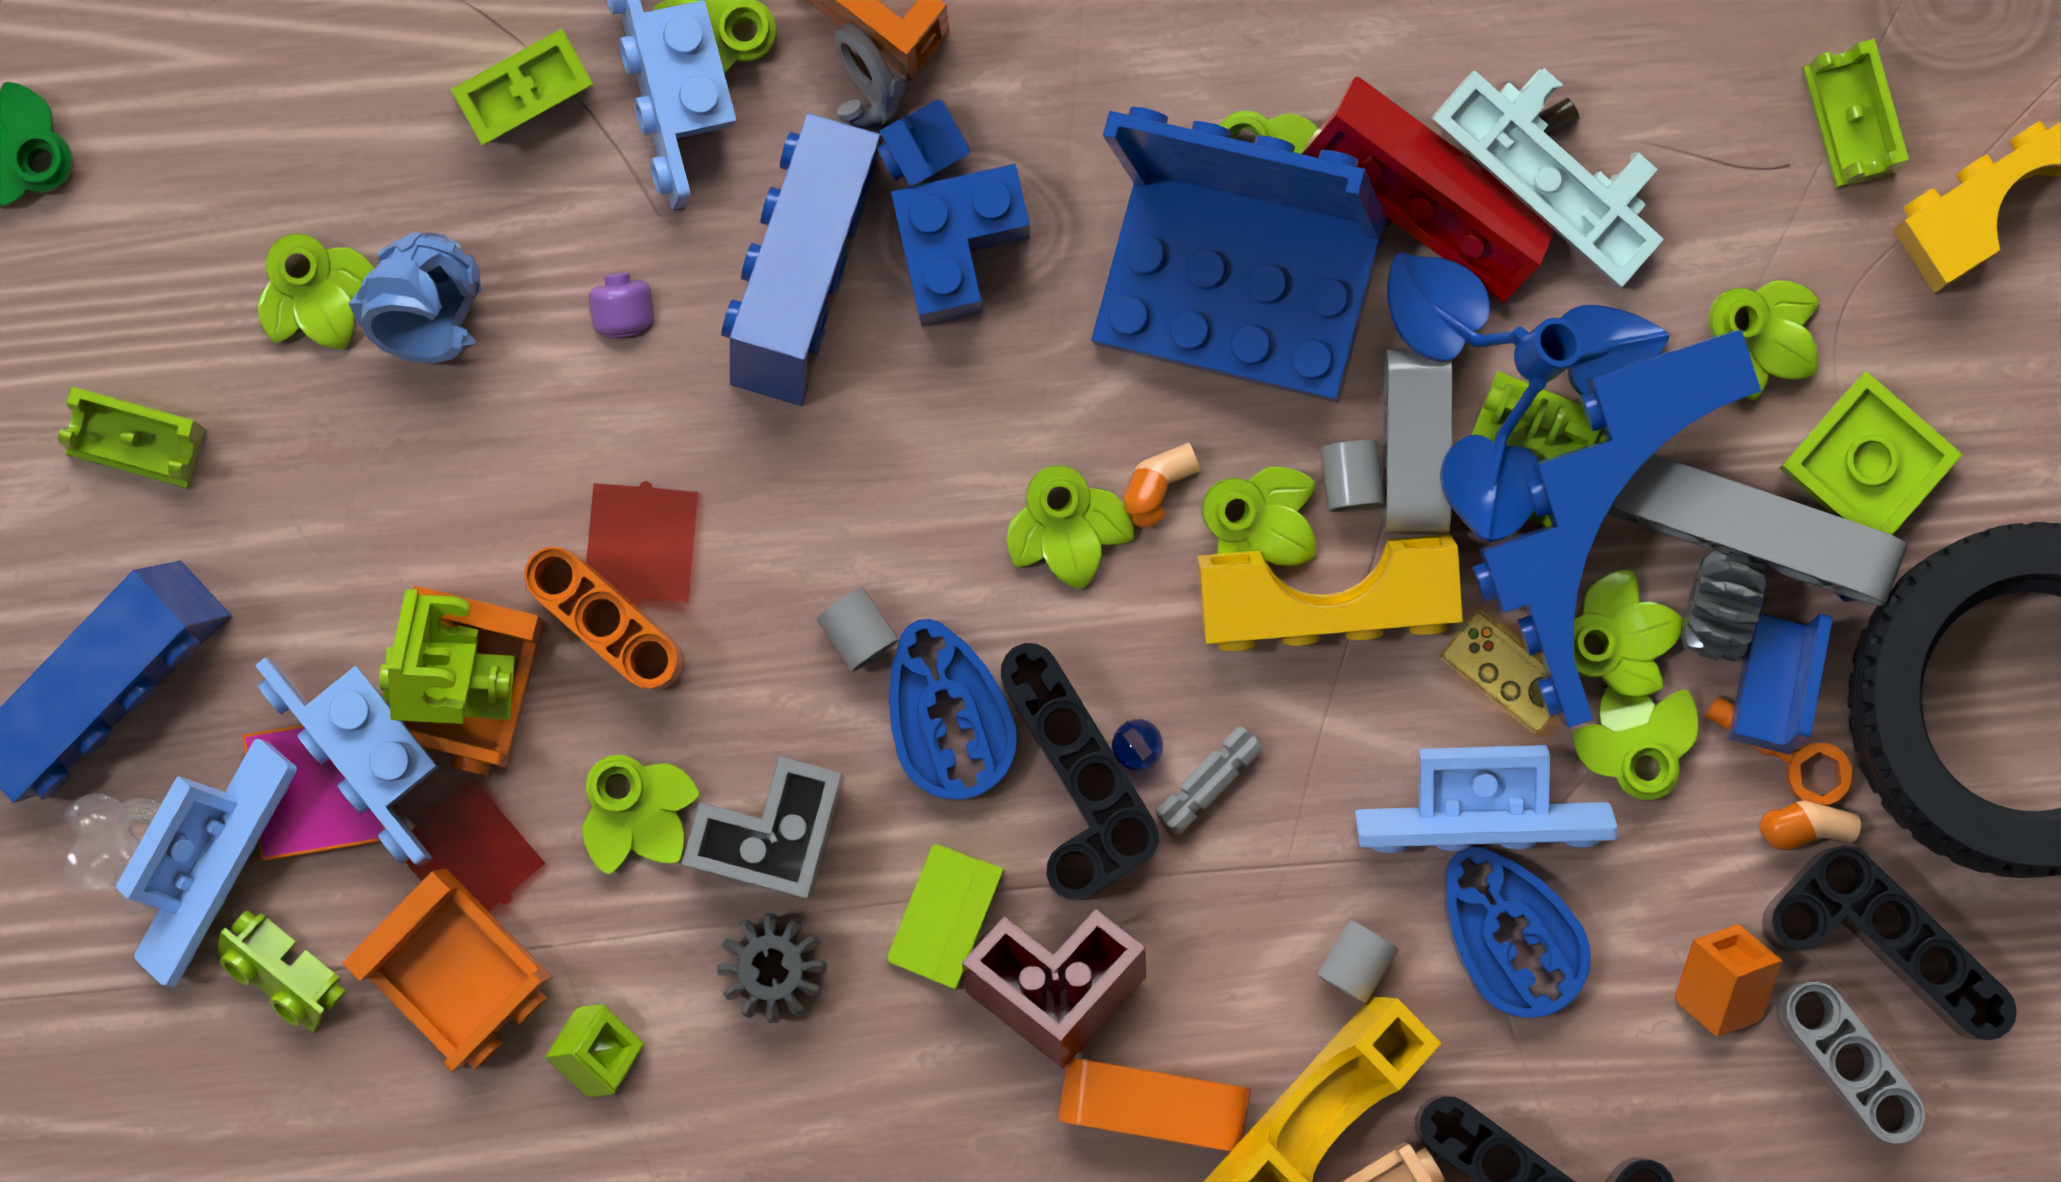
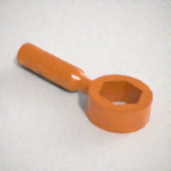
M1717 695L1704 716L1723 729L1730 731L1734 706ZM1811 743L1799 748L1797 751L1795 750L1790 755L1750 745L1765 756H1776L1787 763L1785 782L1790 793L1798 801L1805 800L1827 806L1839 801L1849 790L1852 782V766L1847 755L1834 745L1829 743ZM1815 754L1835 763L1837 785L1822 796L1802 786L1801 764Z

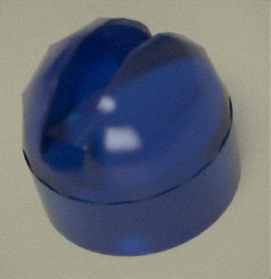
M1132 719L1123 723L1116 730L1112 740V751L1120 765L1132 771H1142L1152 767L1159 760L1163 750V739L1160 731L1155 725L1143 719ZM1132 728L1152 752L1144 760H1142L1135 747L1123 736Z

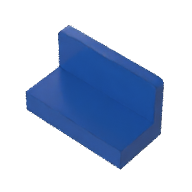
M1759 613L1752 641L1749 642L1743 658L1729 731V740L1790 755L1810 738L1833 620L1832 616L1819 613L1808 625H1803Z

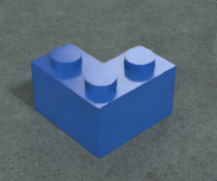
M1016 163L891 191L921 327L983 313L982 301L970 252L1030 238V224Z

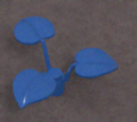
M1400 252L1393 259L1389 271L1387 300L1391 319L1401 339L1417 354L1433 361L1448 362L1460 353L1465 341L1476 348L1511 343L1516 346L1514 351L1515 366L1519 374L1529 380L1528 388L1497 432L1495 442L1481 435H1469L1460 439L1447 451L1443 458L1440 472L1442 490L1448 503L1478 538L1487 542L1502 540L1521 528L1534 511L1526 481L1536 478L1532 464L1538 462V459L1526 448L1506 445L1510 434L1537 394L1546 387V383L1554 380L1566 369H1568V378L1573 389L1579 395L1588 393L1589 389L1586 378L1659 355L1668 342L1670 334L1656 324L1627 311L1601 305H1582L1569 310L1561 318L1544 320L1531 332L1518 326L1510 332L1481 335L1476 333V331L1483 327L1488 320L1490 302L1485 286L1472 271L1461 264L1444 258L1419 257Z

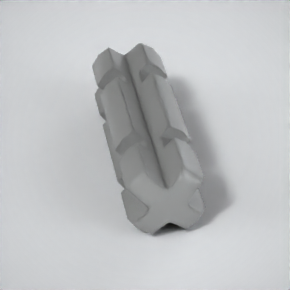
M1242 726L1237 727L1221 743L1224 748L1220 752L1214 750L1179 786L1181 791L1177 795L1172 793L1158 807L1156 812L1158 818L1171 831L1176 834L1182 833L1197 818L1194 813L1199 808L1204 811L1240 774L1237 770L1241 765L1247 767L1261 753L1263 748L1261 743L1246 728Z

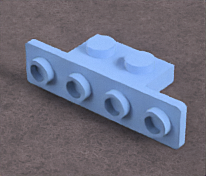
M606 0L611 15L621 14L626 33L625 37L619 38V50L626 74L636 73L642 97L634 99L635 112L641 133L643 135L652 133L658 156L650 159L651 174L658 195H668L672 210L685 208L690 198V189L677 139L733 127L736 122L706 2L701 0L643 13L640 0Z
M265 657L255 666L265 677L257 685L259 690L281 715L289 709L305 727L297 735L298 738L321 765L329 759L334 763L345 777L337 786L351 805L361 815L368 809H371L385 827L378 834V837L392 856L401 865L408 859H411L416 866L425 867L430 863L433 857L393 809L392 805L437 770L439 766L403 721L390 720V705L362 670L354 666L308 703L275 661Z
M261 739L253 741L225 792L177 776L115 886L127 899L159 909L137 948L134 958L161 985L171 988L177 986L296 774V765L269 742Z
M1547 745L1419 749L1417 808L1358 809L1355 811V826L1359 846L1371 847L1373 850L1383 853L1401 852L1407 849L1408 846L1432 845L1446 851L1465 850L1470 848L1472 844H1500L1510 849H1526L1534 846L1537 842H1564L1574 847H1591L1597 845L1602 840L1617 839V823L1611 804L1608 802L1549 804L1550 754Z

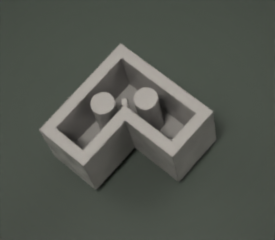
M779 756L762 819L699 802L682 865L812 900L845 776L840 772Z

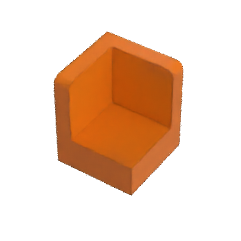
M1739 924L1693 939L1675 993V1001L1716 1037L1758 1023L1765 1014L1783 960Z

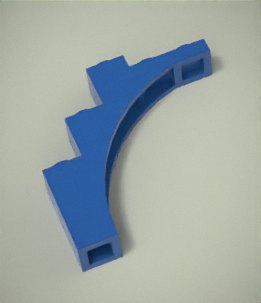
M1741 329L1732 330L1586 378L1589 392L1580 395L1583 411L1591 431L1594 432L1602 429L1605 440L1533 463L1532 466L1536 478L1526 481L1528 492L1538 518L1549 515L1551 525L1479 549L1483 563L1473 566V572L1484 603L1495 600L1498 610L1503 613L1524 606L1527 616L1517 619V623L1528 655L1532 656L1540 653L1547 678L1537 681L1544 707L1549 717L1559 714L1562 723L1568 728L1593 720L1573 658V643L1578 589L1586 559L1598 529L1617 495L1637 469L1661 445L1686 426L1715 409L1761 392Z

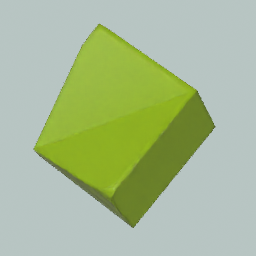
M604 1004L579 1007L572 1013L544 1058L584 1095L588 1097L613 1095L645 1043Z

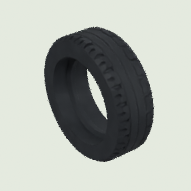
M2046 522L2014 523L1974 533L1933 553L1907 571L1894 584L1886 606H1877L1869 617L1868 627L1862 631L1852 660L1854 672L1850 673L1848 683V708L1852 712V718L1848 720L1854 750L1860 753L1862 761L1859 765L1862 772L1866 776L1873 793L1880 795L1882 799L1881 805L1887 813L1895 819L1894 821L1902 829H1908L1912 833V838L1935 854L1946 856L1951 862L1962 867L2002 877L2039 878L2061 875V808L2045 811L2011 809L1987 801L1963 786L1947 770L1931 744L1923 717L1922 688L1928 661L1939 639L1948 627L1970 608L1990 598L2009 593L2038 592L2061 597V524Z

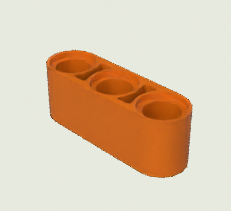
M553 546L539 549L529 558L525 565L524 580L526 588L532 596L629 682L640 688L662 690L669 688L678 681L683 673L685 662L683 651L678 643L584 559L569 550ZM563 559L571 567L572 582L562 593L550 594L543 585V571L552 561ZM611 601L619 609L620 623L613 633L600 637L591 629L589 622L590 613L599 603ZM659 643L667 652L668 664L664 673L660 676L647 679L638 670L637 657L641 649L646 645Z
M1073 1058L1065 1067L1056 1121L1232 1151L1244 1137L1252 1088Z

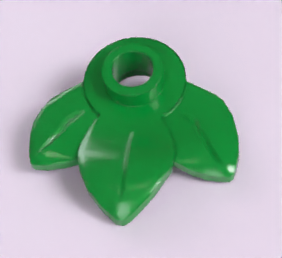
M13 82L3 83L0 90V207L13 204L28 191L47 193L56 190L66 182L73 167V156L69 145L58 134L53 132V116L50 106L31 89ZM42 152L50 153L52 163L49 169L41 173L34 172L32 168L34 157Z

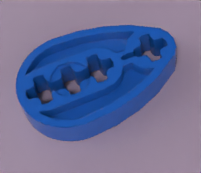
M923 619L908 625L900 636L891 668L889 691L891 729L901 766L916 786L934 797L944 800L962 801L984 795L995 788L1007 775L1013 764L1017 749L1016 726L1003 692L987 666L971 647L941 622ZM928 631L932 640L943 638L946 648L937 652L938 663L935 665L939 674L938 681L933 679L930 667L926 666L921 657L911 659L909 655V649L918 645L916 635L921 632ZM948 691L949 697L952 700L962 699L964 701L965 709L956 713V719L961 730L972 729L975 734V740H971L966 744V750L972 761L982 759L985 770L976 774L977 785L970 788H965L961 779L950 780L948 777V770L957 766V760L951 749L941 750L938 745V740L947 736L945 723L941 718L931 720L928 710L937 706L936 695L941 692Z
M1470 847L1456 852L1448 860L1444 870V906L1450 936L1458 958L1477 993L1496 1010L1515 1017H1542L1564 1008L1581 991L1590 969V945L1579 920L1564 901L1540 878L1515 861L1482 847ZM1468 858L1474 865L1485 862L1489 866L1491 872L1485 876L1484 882L1488 887L1486 892L1492 899L1493 905L1490 904L1484 893L1480 894L1476 888L1470 887L1463 890L1459 886L1457 880L1464 874L1460 864ZM1504 912L1510 919L1521 916L1526 923V926L1519 932L1524 943L1528 946L1539 943L1543 947L1544 953L1537 958L1542 970L1552 972L1557 969L1560 972L1562 980L1555 985L1556 991L1559 994L1555 1000L1551 1001L1546 995L1534 997L1529 990V987L1536 982V978L1531 970L1521 968L1516 971L1512 966L1511 960L1518 955L1513 943L1510 941L1498 943L1495 940L1493 933L1500 928L1499 922L1496 919L1500 913Z

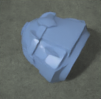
M431 232L407 234L404 238L395 240L383 247L378 252V266L364 278L361 288L349 302L356 321L363 328L365 336L382 351L407 361L434 364L452 360L457 355L463 354L466 348L476 343V340L467 333L468 330L464 329L461 324L469 311L472 300L478 292L482 291L480 270L473 255H466L460 249L461 244L448 239L444 234Z

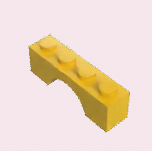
M2042 121L2033 124L2008 141L2014 151L1994 163L1990 156L1986 154L1956 174L1961 185L1943 196H1940L1934 187L1902 208L1908 218L1893 231L1934 294L1983 264L2000 251L1997 233L1998 212L2004 196L2012 185L2036 176L2061 177V122L2048 130Z
M1451 534L1387 539L1383 553L1371 573L1355 586L1333 594H1310L1287 585L1270 569L1260 550L1197 556L1202 630L1206 644L1218 643V649L1222 651L1252 649L1256 647V640L1281 638L1284 645H1309L1320 641L1319 634L1345 632V638L1350 640H1370L1382 637L1384 635L1383 629L1409 627V632L1412 634L1430 635L1445 632L1447 630V623L1463 622L1458 546Z
M1371 996L1367 1004H1364L1204 1182H1313V1175L1320 1160L1339 1135L1372 1105L1400 1091L1442 1043L1398 998Z

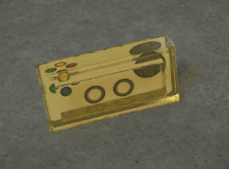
M1478 606L1438 655V658L1538 737L1555 717L1548 716L1537 684L1538 680L1547 678L1539 654L1529 656L1520 638Z

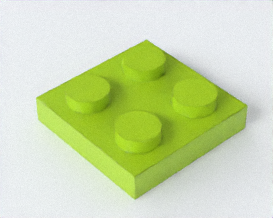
M1864 371L1782 463L1779 469L1832 515L1893 535L1963 454L1870 373Z

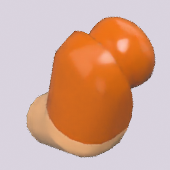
M1189 442L1145 459L1135 467L1123 499L1125 511L1131 514L1132 522L1136 526L1150 528L1159 524L1165 516V510L1161 503L1168 484L1201 471Z
M1805 800L1795 802L1782 809L1770 810L1760 821L1761 835L1771 847L1778 850H1793L1822 838L1850 845L1857 840L1861 829V820L1857 814Z

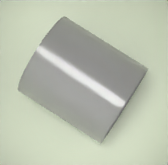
M1377 440L1347 441L1320 448L1329 512L1355 511L1385 505Z
M864 587L846 595L816 618L851 672L867 665L899 641Z
M1349 919L1316 975L1366 1005L1399 949L1379 935Z

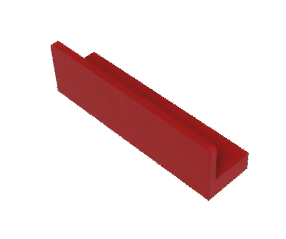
M1354 77L1349 83L1338 107L1308 140L1302 155L1319 158L1321 150H1331L1358 159L1357 167L1366 170L1384 215L1442 258L1461 264L1472 271L1481 280L1488 292L1505 303L1541 265L1555 231L1487 170L1362 78Z

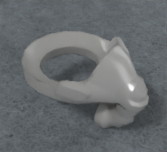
M845 23L835 33V46L845 69L871 103L864 109L860 100L847 101L837 109L838 117L841 121L848 122L851 126L863 129L871 125L890 123L891 119L896 116L900 109L899 102L906 91L908 78L905 74L891 73L885 59L873 41L856 25ZM850 47H852L862 59H858L852 52Z

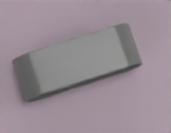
M1386 349L1383 437L1384 532L1449 533L1451 506L1442 490L1440 472L1443 458L1452 447V360L1437 362L1427 359L1413 350Z
M1797 982L1787 987L1779 996L1776 1005L1777 1019L1782 1029L1858 1127L1868 1137L1880 1142L1898 1144L1914 1139L1922 1130L1925 1121V1107L1920 1097L1841 995L1830 985L1822 982ZM1807 992L1814 993L1821 998L1825 1008L1823 1020L1812 1029L1801 1025L1795 1014V1006L1798 999ZM1849 1043L1856 1045L1861 1050L1865 1061L1862 1073L1850 1081L1844 1079L1838 1073L1835 1062L1839 1050ZM1893 1095L1901 1101L1905 1116L1903 1123L1898 1129L1886 1132L1879 1126L1876 1120V1109L1882 1099Z

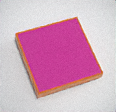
M303 725L242 735L245 756L253 741L261 739L269 742L297 767L296 774L289 784L286 794L280 800L258 840L260 858L264 862L379 843L381 840L378 834L385 829L371 809H368L361 815L346 799L337 786L345 777L334 763L329 759L321 765L302 744L297 735L305 729Z

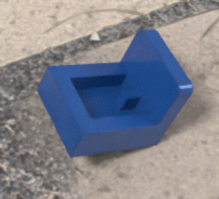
M941 99L935 100L914 113L881 129L880 133L885 143L877 147L892 177L898 180L904 176L910 187L970 153V148L945 102Z

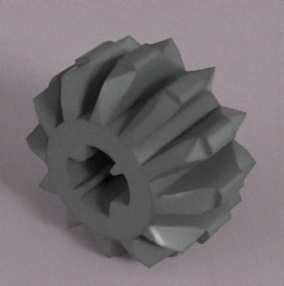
M1713 550L1701 560L1684 611L1685 616L1681 627V639L1684 648L1698 652L1699 656L1716 661L1724 659L1734 662L1746 653L1748 644L1752 641L1760 609L1764 602L1763 595L1767 585V574L1763 564L1749 560V556L1731 551L1727 554Z
M775 913L765 914V936L761 937L755 925L750 920H744L740 923L741 932L750 943L744 947L737 941L726 938L722 944V947L727 952L740 956L738 964L722 963L717 965L718 975L730 976L739 974L740 982L729 986L723 992L725 998L733 1000L748 991L751 995L742 1010V1014L747 1018H752L756 1014L762 999L767 1000L766 1016L769 1023H778L780 1021L781 1010L779 1000L781 999L785 1000L789 1010L795 1016L802 1015L805 1009L795 992L800 989L809 996L816 998L822 993L820 986L804 980L806 971L815 973L827 971L826 961L814 960L806 962L804 958L805 954L815 950L821 944L820 939L814 935L806 938L799 945L793 943L802 928V921L793 918L787 924L782 937L778 936V918ZM772 949H776L784 954L781 965L789 970V973L783 983L779 979H773V987H769L760 981L763 977V970L756 966V962L762 953L766 957H772Z

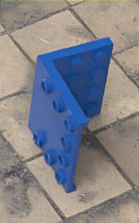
M1130 107L1128 115L1109 110L1103 137L1133 181V187L1091 341L1097 346L1339 403L1387 222L1366 170L1357 167L1359 160L1350 155L1331 150H1321L1319 158L1294 153L1295 146L1292 143L1270 136H1257L1255 144L1230 138L1231 131L1229 129L1204 121H1194L1192 129L1167 124L1168 117L1166 115L1143 107Z

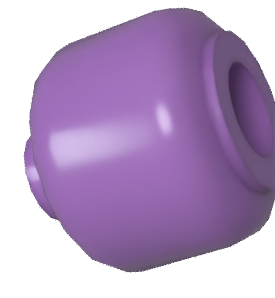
M629 272L605 275V284L594 287L589 294V305L594 329L598 333L606 335L607 338L626 337L645 332V328L651 326L654 321L651 289L648 283L643 280L630 281Z

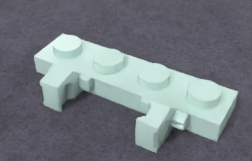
M1545 68L1539 69L1520 91L1511 83H1507L1500 92L1476 71H1471L1429 120L1617 287H1623L1664 240L1638 216L1646 204L1636 196L1658 169L1639 152H1635L1630 155L1629 164L1619 174L1612 175L1608 179L1601 171H1597L1593 176L1543 132L1548 124L1538 114L1545 107L1544 102L1556 89L1563 86Z

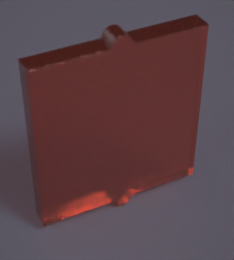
M643 481L639 487L594 483L586 563L635 605L640 604L643 599L689 603L699 493L696 491L653 488L652 484L648 481Z
M474 778L438 808L435 806L428 807L426 810L427 817L411 830L433 857V860L425 867L416 866L411 859L405 862L421 882L432 871L446 868L488 912L500 902L503 904L510 903L512 900L511 893L546 864Z

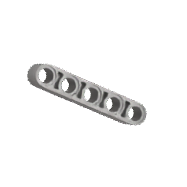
M1652 454L1637 469L1617 495L1607 513L1622 520L1710 550L1727 554L1731 551L1749 556V560L1763 564L1765 569L1876 606H1886L1908 546L1906 542L1885 532Z

